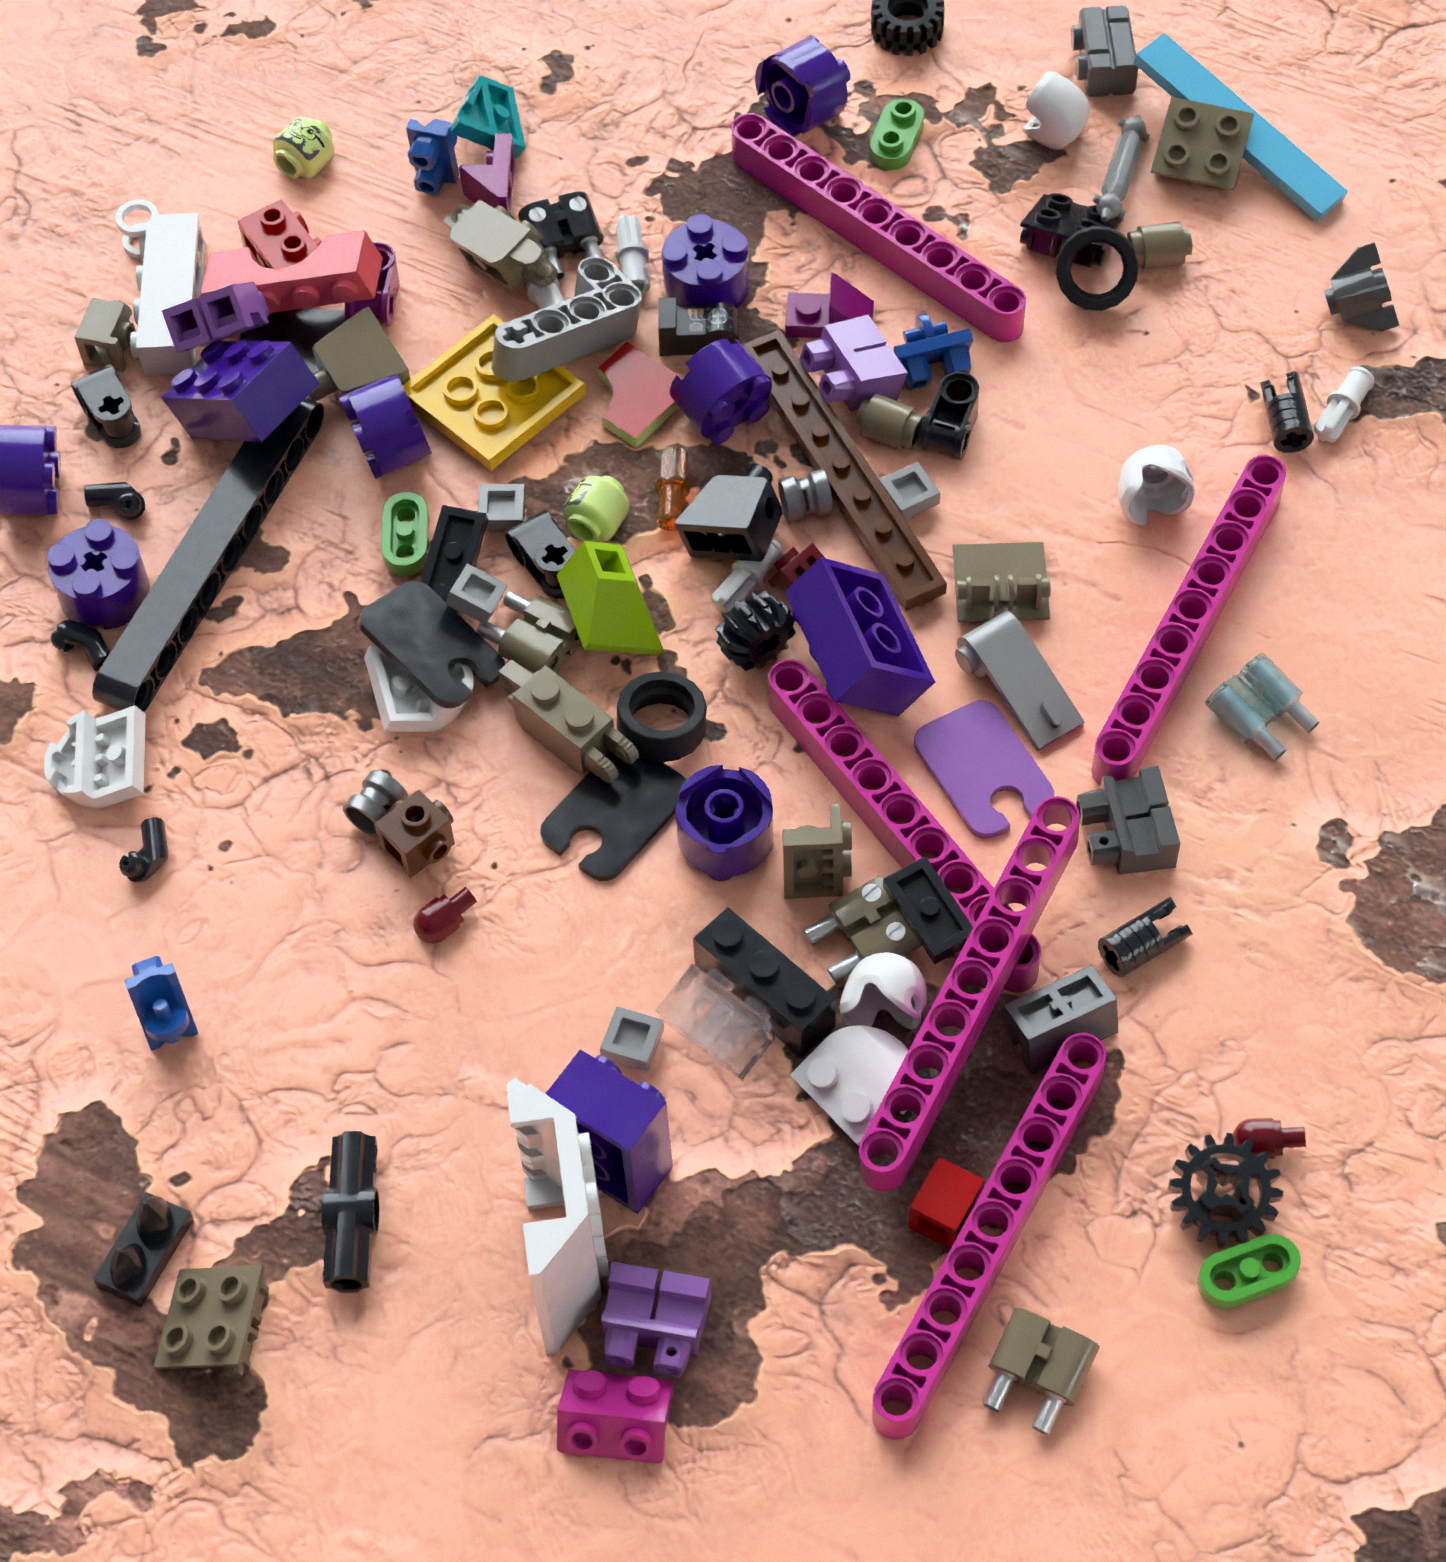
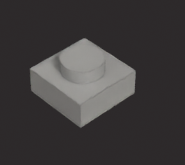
M915 462L879 479L904 519L940 504V492L919 462Z
M480 484L478 512L487 514L489 521L486 531H508L524 522L525 484Z
M466 564L450 590L445 604L486 625L501 601L508 584Z
M616 1006L600 1046V1055L611 1061L648 1072L665 1029L664 1020Z

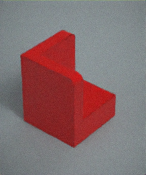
M938 1158L909 1207L908 1228L951 1249L984 1189L985 1179L943 1158Z

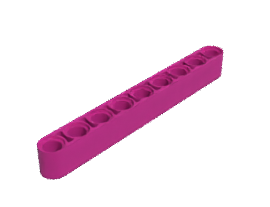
M746 113L734 119L731 125L732 159L739 168L991 339L1007 343L1015 341L1022 335L1026 296L1019 287L763 116Z
M1259 455L1252 458L1246 464L1098 735L1091 768L1092 777L1098 785L1101 786L1102 776H1111L1115 781L1133 778L1279 507L1286 477V468L1281 460L1274 456ZM1152 686L1157 687L1159 689H1150L1148 687ZM1128 722H1137L1141 725H1132ZM1114 757V758H1119V759L1122 760V761H1117V762H1115V761H1111V760H1109V759H1107V758Z
M794 659L777 662L771 667L768 674L769 707L772 713L901 868L922 858L920 855L925 853L938 856L928 860L948 890L962 888L967 891L963 894L950 893L974 927L994 887L841 706L834 701L808 667ZM786 688H793V689H796V690H794V691H785L784 689H786ZM814 720L823 721V723L813 724L810 722ZM848 753L851 754V756L841 757L837 754ZM867 786H876V787H879L880 789H878V790H867V789H865V787H867ZM896 819H903L908 821L909 823L896 824L892 821ZM1009 905L1004 907L1009 911H1013ZM1033 933L1020 956V959L1025 960L1027 964L1015 965L1004 990L1021 993L1035 985L1039 974L1041 945ZM993 943L984 946L983 949L995 953L1004 950L1005 947Z
M1060 796L1049 797L1037 806L859 1146L861 1175L866 1185L873 1190L881 1192L892 1191L905 1180L1077 847L1080 815L1075 803L1068 798ZM1060 824L1065 826L1066 829L1054 831L1047 828V826ZM1038 863L1044 865L1047 868L1040 871H1033L1026 868V866L1029 864ZM1011 903H1018L1026 908L1014 912L1004 907ZM995 943L1002 945L1005 949L992 953L984 950L983 947ZM974 984L979 985L984 990L978 994H967L961 988ZM945 1026H955L962 1030L960 1034L951 1037L942 1035L938 1031ZM923 1068H933L940 1072L939 1076L933 1079H923L916 1075ZM906 1110L918 1115L915 1120L907 1123L899 1122L893 1118L900 1111ZM884 1153L896 1159L892 1164L884 1167L876 1166L870 1162L876 1155Z
M1076 1033L1068 1037L1060 1047L879 1379L872 1397V1421L877 1432L885 1438L892 1440L904 1439L912 1435L917 1429L1100 1087L1106 1061V1049L1101 1040L1094 1035ZM1074 1060H1084L1093 1067L1080 1069L1073 1066L1071 1062ZM1053 1100H1061L1068 1103L1071 1108L1057 1110L1048 1103ZM1031 1141H1039L1046 1144L1049 1149L1043 1152H1036L1029 1149L1026 1144ZM1015 1182L1024 1186L1027 1191L1021 1194H1012L1007 1192L1003 1185ZM985 1225H995L1001 1228L1004 1234L998 1237H989L984 1235L979 1229ZM969 1267L977 1270L981 1277L976 1280L967 1281L957 1276L956 1272L961 1268ZM939 1311H948L954 1314L958 1320L951 1325H942L934 1321L932 1316ZM915 1355H923L930 1358L934 1365L927 1370H918L910 1366L907 1361ZM891 1400H900L906 1403L910 1410L903 1415L894 1416L887 1413L883 1409V1405Z

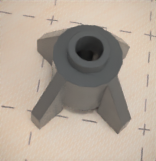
M1375 241L1359 246L1330 278L1332 288L1324 290L1331 316L1340 313L1342 322L1385 331L1400 325L1394 305L1382 306V303L1392 301L1383 268L1371 270L1372 266L1381 264Z

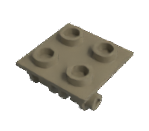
M1171 96L1151 173L1162 177L1167 176L1185 180V182L1191 181L1200 185L1205 184L1219 187L1223 190L1229 189L1234 191V187L1236 188L1238 183L1239 169L1254 113Z
M1044 542L952 545L958 622H988L1006 611L1012 613L1019 621L1050 620L1048 597L1051 594L1050 578H1047Z
M248 1265L179 1269L154 1368L223 1367L222 1375L228 1378L241 1379L243 1372L249 1370L251 1365L249 1359L253 1345L247 1341H255L258 1337V1331L251 1326H259L261 1324L262 1317L260 1315L264 1299L269 1293V1287L265 1285L267 1279L264 1276L265 1266Z

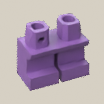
M254 281L231 284L199 296V298H194L162 310L176 353L198 346L206 347L216 340H225L269 324L267 319L269 310L264 295L261 291L257 290Z
M869 315L825 325L820 340L804 344L800 356V363L807 373L824 371L825 374H822L819 387L820 393L827 404L844 401L850 412L859 409L865 399L871 400L875 394L898 401L908 373L891 347L886 345L887 341Z
M612 1262L608 1280L607 1302L601 1318L605 1340L606 1364L625 1369L633 1368L638 1346L656 1349L653 1363L654 1372L664 1376L681 1378L689 1357H697L712 1300L710 1279L663 1271L660 1284L658 1269Z

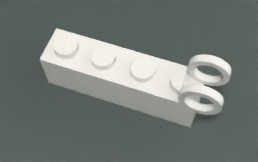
M129 201L117 210L115 219L119 231L124 234L122 244L126 254L133 259L143 260V265H138L136 268V282L141 294L140 298H135L133 301L134 320L138 324L137 332H131V353L133 358L140 359L144 375L179 374L183 370L192 368L197 363L198 347L176 353L162 310L202 296L205 238L199 214L159 215L155 205L149 201ZM144 210L151 214L148 222L138 223L133 226H128L124 223L125 217L133 211ZM134 237H139V249H135L130 245Z

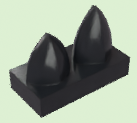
M926 856L883 879V888L934 965L946 958L952 959L957 952L962 950L973 926Z
M146 1192L94 1276L93 1281L96 1287L142 1307L194 1219L191 1212L164 1200L162 1197Z

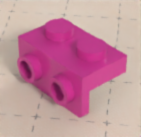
M568 1369L557 1410V1450L568 1454L656 1464L662 1463L665 1454V1432L673 1399V1381L654 1379L648 1376L636 1377L601 1373L595 1370Z

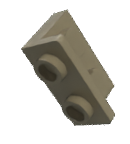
M830 804V827L817 828L806 825L796 829H782L785 899L843 896V877H852L851 821H841L840 804Z

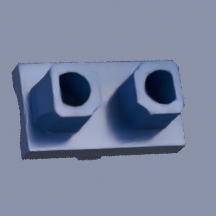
M409 119L406 132L410 149L407 155L409 163L415 167L416 176L413 181L415 189L419 192L439 195L444 182L453 184L457 182L460 174L454 147L457 144L458 136L451 134V122L433 119L424 126L418 120Z
M923 313L916 316L915 329L903 331L905 344L894 346L893 351L908 372L904 381L908 390L922 388L931 383L932 376L929 364L942 362L945 375L953 372L970 373L971 360L969 350L973 343L970 328L948 333L945 321L932 324L928 314Z
M153 956L134 963L131 966L134 976L124 979L151 1051L160 1048L165 1042L168 1044L178 1042L180 1036L191 1037L199 1034L173 963L163 966L160 956Z

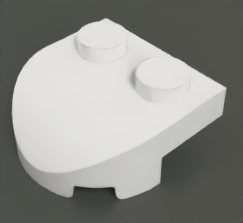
M377 646L368 647L364 659L384 732L436 731L449 725L460 714L465 703L455 708H444L437 705ZM462 663L449 665L448 673L457 682L465 684L472 691L474 678L471 667Z
M134 705L97 719L85 710L71 717L65 723L69 730L56 745L51 742L48 745L44 758V773L47 781L72 802L91 809L107 807L144 794L146 714Z
M848 1026L833 1032L825 1038L790 1076L860 1146L867 1128L909 1049L899 1039L881 1029L870 1026Z

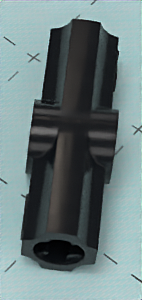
M343 1131L341 1135L332 1137L329 1188H325L322 1195V1229L324 1235H326L323 1257V1283L325 1288L333 1289L340 1293H358L364 1288H370L372 1236L377 1235L379 1229L378 1189L375 1188L378 1142L376 1136L364 1134L362 1131Z

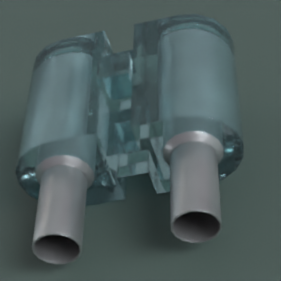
M1263 652L1245 664L1236 676L1233 674L1218 686L1205 701V705L1244 744L1249 743L1253 739L1274 761L1279 759L1287 749L1266 729L1272 720L1275 722L1287 712L1307 733L1314 730L1320 723L1299 701L1303 691Z

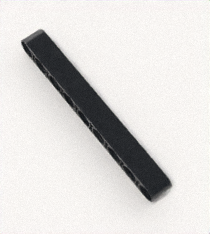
M305 398L263 442L244 441L99 669L92 689L93 699L96 702L118 710L134 705L143 712L147 710L316 438L324 418V407L321 403Z

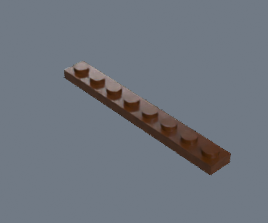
M776 330L742 344L772 379L773 385L768 397L814 470L823 469L825 471L832 498L880 572L884 574L887 583L905 611L946 594L947 582L829 403L827 404L821 395L818 386L810 374L805 371L800 363V359L781 330Z

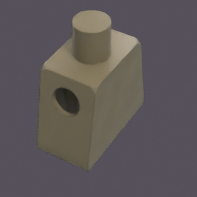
M369 306L359 311L315 343L312 349L318 371L313 374L320 384L307 396V399L316 402L333 393L343 408L339 397L384 377L397 373L402 385L410 380L408 367Z

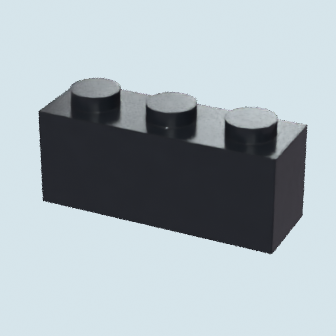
M729 907L722 911L693 938L695 967L800 1058L836 1026V998Z

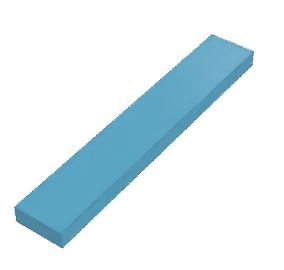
M1162 33L1136 54L1133 63L1170 96L1254 113L1243 159L1316 222L1321 220L1345 199L1348 193L1346 188L1166 33Z

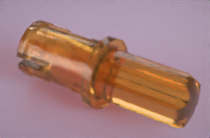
M669 445L668 449L662 452L660 478L655 483V492L659 495L656 523L659 528L667 531L677 530L674 523L685 510V497L690 493V483L687 481L688 452L685 448H678L677 445Z

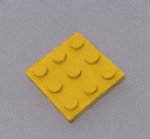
M492 314L403 384L413 410L490 471L586 394L585 383L563 366L555 367L517 382L505 381L494 375L492 371V356L495 331L498 326L505 323L495 314Z

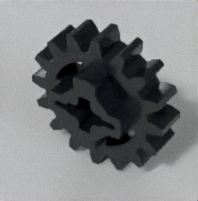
M1226 1133L1223 1143L1217 1145L1211 1134L1205 1135L1203 1140V1150L1200 1151L1191 1143L1186 1147L1185 1155L1189 1162L1176 1159L1172 1170L1182 1178L1170 1179L1167 1190L1180 1196L1171 1202L1170 1209L1173 1212L1184 1210L1186 1215L1180 1227L1185 1230L1193 1225L1197 1226L1200 1229L1197 1235L1198 1242L1202 1243L1209 1234L1216 1236L1218 1248L1223 1249L1228 1237L1234 1236L1235 1241L1239 1245L1248 1241L1247 1231L1249 1230L1257 1237L1264 1235L1266 1227L1261 1218L1272 1222L1276 1219L1279 1211L1269 1203L1280 1202L1283 1197V1190L1271 1187V1184L1279 1179L1281 1173L1279 1169L1266 1170L1264 1167L1270 1157L1268 1151L1262 1152L1257 1156L1251 1153L1253 1147L1252 1139L1248 1138L1239 1147L1234 1145L1233 1134ZM1218 1159H1230L1239 1162V1164H1223ZM1194 1173L1197 1176L1196 1180L1202 1186V1194L1195 1202L1191 1194V1178ZM1255 1179L1259 1187L1257 1208L1253 1205L1255 1201L1249 1196V1186ZM1218 1184L1222 1187L1228 1184L1235 1187L1232 1196L1225 1194L1221 1198L1216 1195L1215 1190ZM1211 1217H1229L1233 1222H1219L1211 1219Z

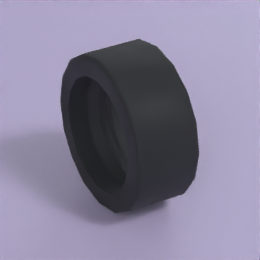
M1091 226L1078 230L1064 242L1057 256L1056 277L1060 290L1071 303L1085 310L1102 311L1117 306L1130 295L1137 282L1139 264L1134 247L1122 233L1110 227ZM1094 242L1106 243L1113 247L1121 256L1123 263L1122 276L1118 284L1110 291L1102 294H1091L1080 289L1074 282L1071 273L1072 260L1077 251L1083 246Z
M663 671L643 674L631 680L620 692L617 703V731L633 743L639 757L644 760L661 763L679 760L693 753L703 741L707 713L703 692L693 681L679 674ZM663 703L674 705L685 711L689 716V720L675 729L662 731L650 729L638 723L634 718V714L647 705Z

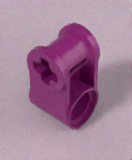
M373 242L383 257L375 298L345 303V317L348 320L369 306L376 319L381 320L382 324L390 325L393 321L395 301L400 287L396 256L393 248L388 244Z

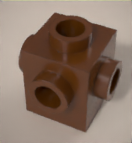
M420 790L407 799H401L394 803L387 814L374 824L380 848L410 878L430 863L434 864L442 860L455 844L451 826L454 819L450 811L441 801L436 799L432 802Z

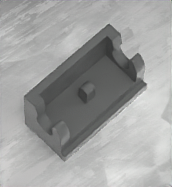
M1092 965L1004 1005L1011 1043L1013 1046L1018 1043L1021 1044L1023 1061L1030 1073L1052 1064L1064 1041L1076 1033H1088L1101 1041L1119 1033L1117 998Z

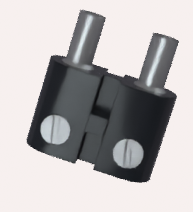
M576 191L558 196V202L550 204L549 199L527 204L519 211L518 217L520 222L523 220L528 221L542 235V239L539 242L549 255L547 260L557 269L558 275L556 277L558 280L564 277L559 258L564 257V251L572 250L573 254L585 252L587 258H603L598 246L603 242L604 236L587 193Z

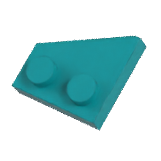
M479 75L470 85L450 126L451 134L488 147L492 151H494L495 133L512 134L515 158H517L526 146L514 89Z

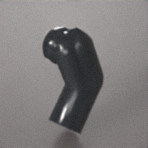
M127 482L90 484L84 487L87 507L110 505L121 517L128 520L139 518L145 511L144 498Z
M71 619L58 623L57 629L51 633V642L58 650L63 649L64 652H68L74 645L82 648L95 671H99L110 654V650L100 631Z
M152 817L142 821L143 847L138 852L130 851L128 853L129 857L123 855L120 859V872L132 882L149 880L168 860L169 853L165 822L161 818Z

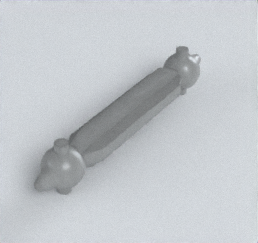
M1139 115L1127 120L1121 118L1118 122V126L1122 127V134L1117 140L1101 189L1103 195L1096 194L1092 200L1096 203L1097 212L1103 222H1107L1115 217L1122 219L1126 213L1122 209V201L1126 197L1142 147L1140 140L1146 142L1150 137V134L1146 133V125Z

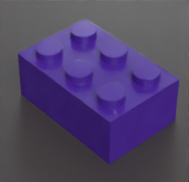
M216 340L202 350L200 353L202 358L192 368L183 370L171 381L172 387L161 398L191 438L263 442L320 383L291 342Z
M820 557L785 591L793 609V618L801 627L809 644L810 655L817 662L826 681V690L835 702L900 716L936 683L884 574Z
M580 1049L545 1094L575 1114L578 1134L589 1132L597 1189L634 1213L639 1214L673 1168L667 1103L664 1096L652 1085L643 1081L637 1084L622 1075L620 1068L610 1059L602 1055H597L594 1058Z

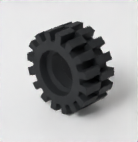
M872 0L871 34H873L874 41L876 43L881 42V48L885 51L892 47V54L899 55L900 50H906V56H913V50L915 49L918 50L919 54L926 53L927 46L933 49L937 46V40L941 41L943 36L944 0ZM903 15H912L918 17L919 19L905 21L897 19L896 17Z

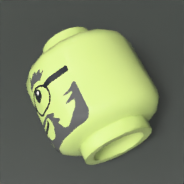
M307 117L295 118L273 140V160L283 174L292 179H297L298 177L303 179L313 178L334 156L332 132L329 127L317 119L313 120Z
M592 475L584 477L563 506L566 527L574 537L581 541L603 542L610 540L628 515L630 504L624 493L623 486L616 479L610 476L600 477Z

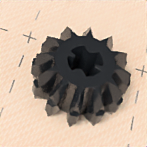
M766 590L757 595L750 592L741 602L735 600L734 607L722 614L724 621L715 629L718 634L716 643L720 646L721 652L729 661L732 660L736 666H740L745 671L754 667L760 670L764 668L767 661L771 659L776 661L780 651L789 648L787 641L796 633L793 627L795 620L791 615L790 609Z

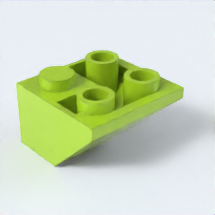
M583 541L556 575L583 648L585 650L660 656L664 651L622 545Z

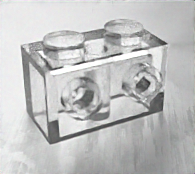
M691 964L655 1009V1012L669 1027L742 1081L779 1035L768 1020L773 1013L750 995L745 1001L734 995L731 991L735 985L714 968H711L706 974L694 964Z

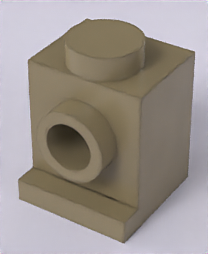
M91 299L74 336L83 365L102 368L111 364L115 371H125L127 365L123 353L126 348L131 347V332H135V326L130 322L132 310L127 304L118 300Z

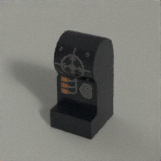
M659 298V356L694 355L705 346L725 338L731 344H734V339L739 340V314L737 309L733 305L722 302L702 307V305H676V298Z

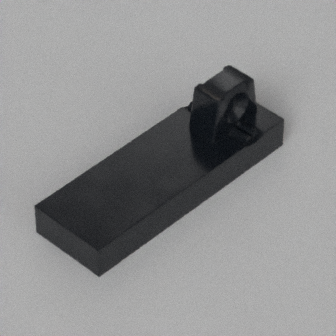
M442 505L420 582L431 587L444 601H446L450 590L466 564L476 567L489 521L486 513ZM452 608V609H453L454 611H456L460 616H462V612H460V611H458V610Z

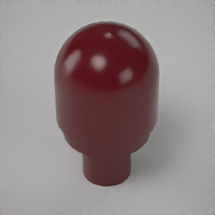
M464 887L450 899L444 894L439 898L435 897L416 913L413 921L416 935L426 943L435 944L442 942L460 928V924L464 922L461 914L477 903L476 898L467 887Z
M1250 1118L1243 1120L1236 1126L1233 1132L1234 1145L1241 1147L1250 1138L1253 1140L1251 1153L1257 1156L1262 1152L1268 1151L1270 1154L1269 1159H1275V1156H1283V1148L1306 1147L1305 1127H1282L1281 1120H1273V1118Z

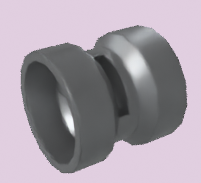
M823 469L809 472L805 478L796 479L793 476L778 479L780 502L788 523L802 520L805 514L815 513L818 516L832 514V496L829 482Z
M372 770L362 781V791L360 794L352 795L344 804L342 810L355 827L370 836L377 837L374 824L387 814L394 803L401 799H407L409 795L396 779L380 770Z

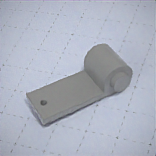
M1006 611L958 638V649L955 650V658L960 668L966 674L972 673L978 678L986 675L989 676L1036 751L1085 723L1030 636L1012 613Z

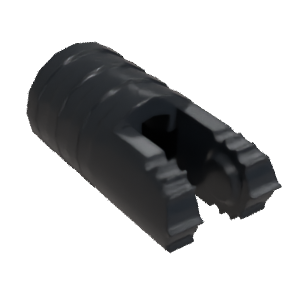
M1296 371L1286 373V383L1290 393L1277 396L1276 389L1269 379L1260 383L1274 447L1284 453L1299 452L1307 448L1314 439L1299 372Z
M1168 897L1098 940L1099 953L1113 974L1118 977H1124L1193 935L1188 924L1172 929L1167 933V936L1162 938L1158 929L1153 924V921L1161 920L1168 916L1177 907L1171 897Z

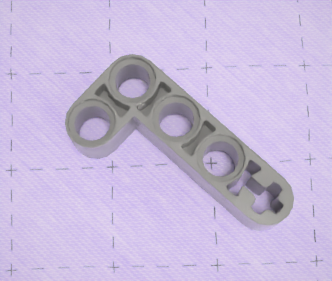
M601 257L585 258L578 265L573 298L498 326L495 331L492 356V371L494 375L505 381H522L632 338L637 332L642 300L641 292L609 260Z

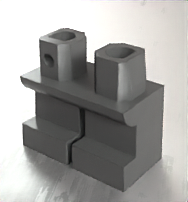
M1159 766L1142 768L1139 770L1138 777L1115 781L1111 776H1102L1100 789L1077 794L1076 806L1079 810V823L1081 826L1104 822L1106 831L1087 834L1086 847L1090 865L1115 863L1118 875L1176 868L1181 843L1171 808L1168 806L1169 801Z

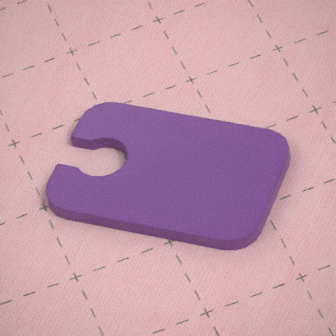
M977 700L923 725L915 733L914 748L967 828L977 837L989 839L1010 830V823L1004 814L996 811L990 802L993 795L997 792L1006 790L1017 793L1022 798L1023 809L1030 819L1037 806L1043 800L1054 797L1055 791L1047 777L1000 710L989 701Z

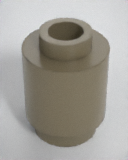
M1180 221L1138 226L1137 231L1127 233V239L1134 247L1138 264L1142 269L1183 265L1186 255L1192 254L1190 230L1183 229Z
M875 394L871 400L865 399L862 402L857 413L856 424L861 425L860 434L862 436L898 450H902L904 447L913 450L917 445L920 428L925 416L917 414V409L883 395Z

